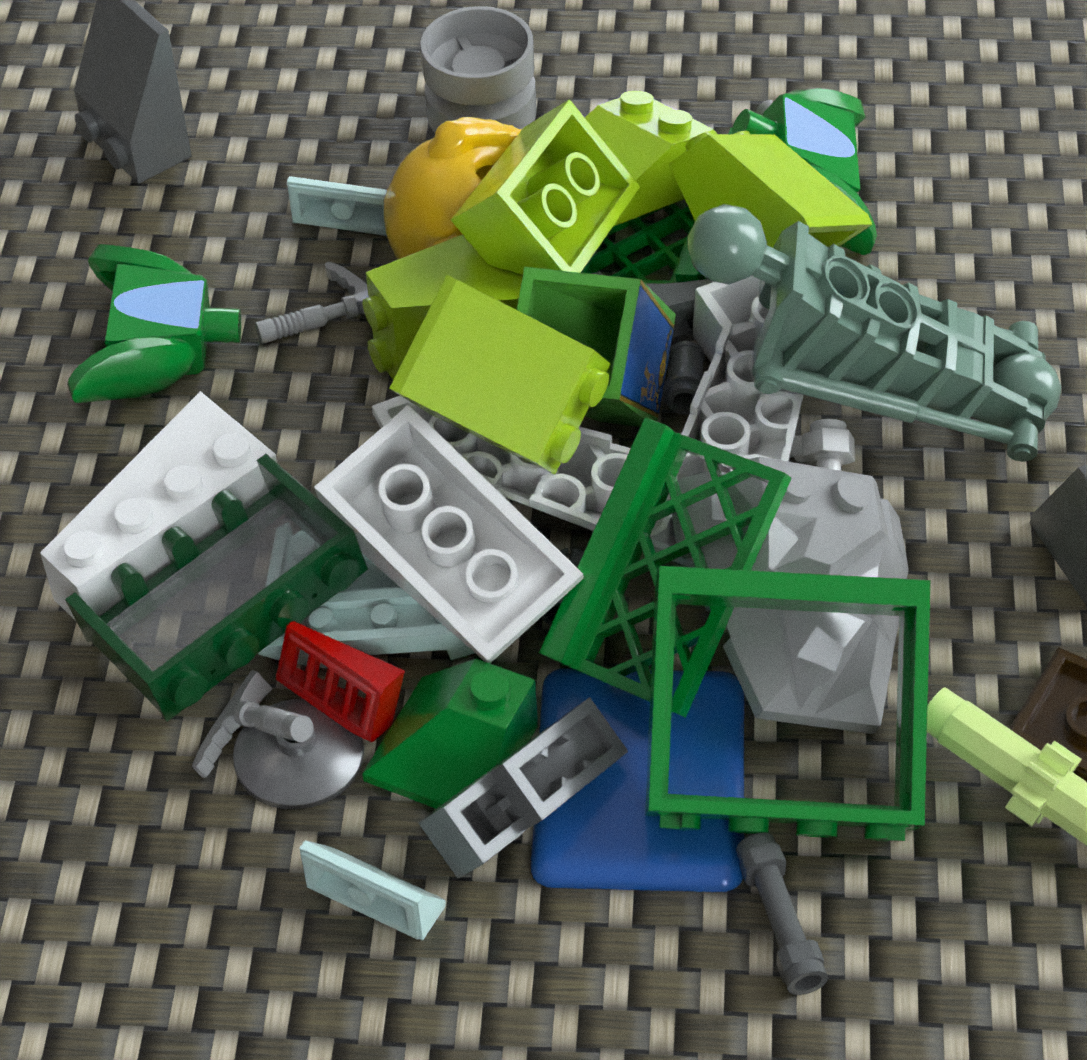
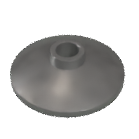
M303 698L285 700L273 704L271 707L309 717L313 722L314 729L313 734L307 741L289 743L293 740L259 731L255 726L251 728L244 726L240 731L233 751V762L237 778L252 797L272 807L297 810L312 808L329 802L343 793L353 783L362 767L364 758L363 739L345 729Z

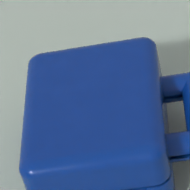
M560 668L549 673L542 685L539 733L590 697L628 752L545 819L533 825L531 874L533 878L545 887L574 889L727 892L739 886L744 877L740 869L736 847L744 839V833L728 832V820L701 818V830H671L660 828V816H645L650 702L572 668ZM673 670L672 697L684 670ZM637 671L625 676L641 683ZM706 671L686 718L671 712L668 794L744 798V691L737 676L726 671Z

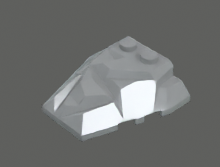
M765 457L750 459L782 471L792 478L751 571L907 579L909 568L900 518L887 499H880L877 482L873 476ZM709 471L677 479L682 494L712 480ZM750 477L727 488L736 514L739 515L757 507L768 483ZM717 493L687 507L696 534L726 521ZM675 512L672 514L675 542L679 543L685 540V536ZM749 525L746 526V527H744V528H742V531H743V533H744V536H745V533H746V531H747ZM732 534L701 547L708 568L726 569L732 565L737 554ZM691 553L683 555L682 558H692ZM705 606L707 611H711L709 606ZM735 607L726 626L731 638L723 645V648L756 719L874 734L881 727L896 635L899 627V616Z

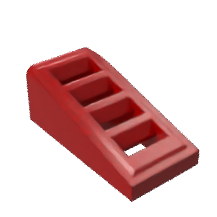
M292 621L286 626L275 680L348 731L369 742H373L393 724L405 671ZM300 649L309 655L305 671L296 668ZM320 663L327 667L325 680L318 678ZM340 676L347 681L345 689L338 687ZM359 690L366 694L365 699L358 696Z

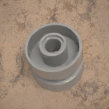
M476 6L448 12L438 17L426 28L421 38V56L425 80L427 119L434 133L442 123L457 120L461 117L492 119L502 124L512 125L517 129H523V127L535 121L537 109L535 78L533 75L535 69L533 35L530 27L523 19L503 9Z

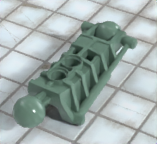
M723 204L707 210L697 217L687 237L688 251L693 267L709 281L728 285L749 278L751 275L760 279L759 302L763 307L769 309V312L754 345L752 373L755 377L754 386L758 391L764 394H773L784 389L908 423L918 420L1007 444V455L1015 461L1025 462L1037 456L1038 433L1044 429L1045 421L1057 408L1062 388L1056 369L1046 361L1045 354L1038 351V327L1034 323L1018 321L1013 323L1009 330L995 326L994 319L986 315L980 316L974 312L957 308V303L952 300L946 299L939 302L920 295L917 286L909 282L901 285L882 275L879 268L871 264L864 266L846 257L844 249L835 244L830 247L825 246L808 234L809 226L799 221L783 230L772 248L767 245L761 222L746 208ZM972 416L980 421L970 419V417Z

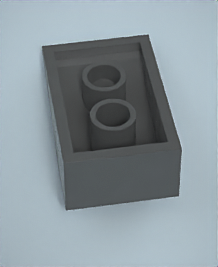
M97 0L74 88L79 113L75 114V122L83 138L89 143L94 141L104 150L108 161L115 169L122 168L140 184L192 157L169 31L135 0Z

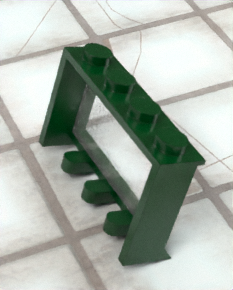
M266 453L256 461L269 492L246 509H244L242 502L229 490H223L216 494L211 506L220 528L196 546L193 539L181 527L174 526L169 528L162 537V545L171 564L147 582L144 581L142 575L131 564L123 563L117 566L112 572L111 580L121 601L102 615L98 616L76 592L65 599L86 641L92 642L162 714L166 722L186 707L198 702L206 692L235 670L248 664L256 654L282 636L290 622L302 623L309 614L338 592L347 589L359 576L368 570L354 530Z

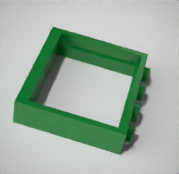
M659 566L655 578L645 816H660V828L671 830H701V818L728 820V832L744 834L769 833V822L796 824L797 836L819 838L837 837V826L865 827L864 839L876 841H905V830H915L925 826L931 580ZM676 604L899 616L894 806L668 794Z

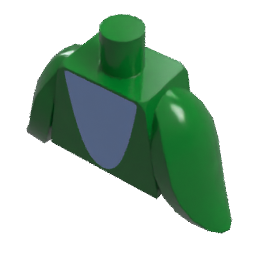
M813 88L794 90L779 95L762 115L749 109L741 111L734 122L732 134L740 131H749L750 134H775L869 215L872 225L841 246L861 255L870 254L877 238L876 227L867 206L857 194L861 189L855 127L866 118L861 100L836 90Z
M98 244L90 255L88 263L96 277L113 291L105 337L106 348L91 355L81 363L68 378L67 385L75 403L128 399L158 393L177 382L183 376L199 374L204 370L208 342L240 343L241 310L240 308H210L207 280L201 275L191 273L184 266L165 255L131 247Z

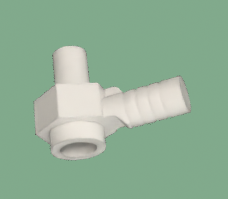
M837 419L817 420L811 423L810 432L804 433L801 436H794L790 458L794 457L799 463L807 462L811 466L841 471V466L855 462L854 438L850 431L847 430L844 421Z

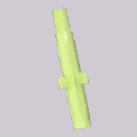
M946 687L942 688L928 704L927 733L936 738L937 742L1013 794L1005 809L1031 827L1036 822L1039 824L1045 816L1087 845V782L1073 773L1079 765L1081 758L1056 741L1051 745L1047 743L1042 751L971 702L965 701Z

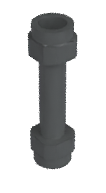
M769 833L750 835L737 845L736 853L740 861V869L745 883L748 886H756L779 945L780 950L777 952L776 966L782 982L786 984L789 993L793 995L812 993L826 984L828 975L818 943L815 940H806L782 878L785 875L786 860L781 847L776 843L774 836Z

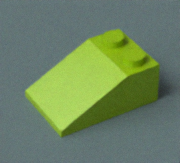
M627 91L620 98L597 105L585 119L641 187L614 226L685 199L669 163L687 151L685 145L690 139L714 129L692 119V116L685 111L674 110L654 100L651 94L644 91Z

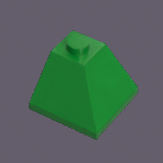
M473 659L423 676L363 771V781L435 809L439 808L463 788L473 783L531 740L538 727L535 679L479 659Z

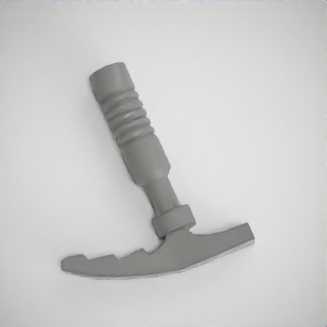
M332 262L325 263L327 277L331 281H336L342 288H347L350 295L341 297V302L323 307L317 304L300 309V311H294V313L290 312L283 316L279 315L272 319L269 318L255 322L261 344L277 340V338L281 339L283 336H291L293 333L298 334L299 332H304V330L309 331L325 326L327 321L342 316L350 319L359 316V314H365L362 301L368 297L367 284L346 268Z
M251 670L210 729L197 752L192 767L202 778L207 777L214 768L215 761L222 753L221 749L233 737L231 734L240 726L250 728L255 726L256 729L297 742H304L313 734V722L304 715L271 706H260L259 703L273 688L257 671Z

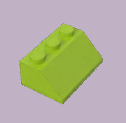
M569 99L523 127L451 221L490 266L523 275L524 267L581 273L641 187Z

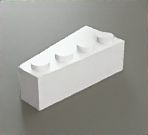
M200 391L40 552L54 601L75 620L65 599L76 592L98 616L102 615L121 601L111 580L112 572L117 566L123 563L131 564L142 575L144 581L147 582L171 564L162 545V537L169 528L174 526L181 527L193 539L196 546L220 528L211 506L216 494L223 490H229L242 502L244 509H246L269 492L256 460L266 453L277 462L276 454Z

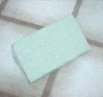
M289 176L287 186L293 223L387 236L384 225V197L387 190Z
M306 840L299 848L307 888L417 940H424L445 908V899L338 849Z

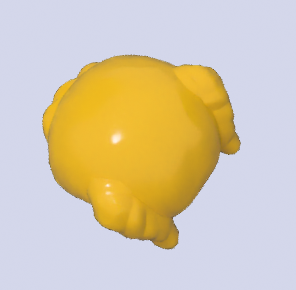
M461 117L457 120L442 123L438 126L434 138L420 144L403 159L384 197L386 235L397 260L462 235L451 219L522 129H517L512 125L502 124L492 119Z

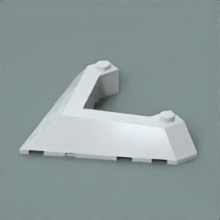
M751 275L749 278L730 285L712 282L696 288L693 337L699 346L703 348L711 364L708 371L704 372L690 405V415L682 434L747 459L765 457L789 462L804 395L784 389L773 394H764L754 386L755 377L752 373L754 345L769 312V309L763 307L759 302L760 279ZM402 396L372 406V414L380 428H382L409 404L503 497L594 531L631 449L613 444L612 435L579 427L581 438L574 455L567 463H561L554 475L432 416ZM687 453L676 478L681 479L709 471L705 459ZM719 465L721 472L728 473L732 471V469ZM669 493V495H668L666 501L670 500V493ZM672 514L656 521L650 537L656 553L676 544ZM681 556L672 560L687 567H695L692 558L683 559Z

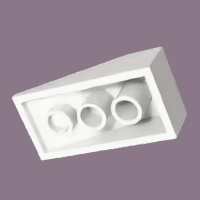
M409 404L314 486L318 499L354 530L362 553L487 663H491L584 579L583 573Z

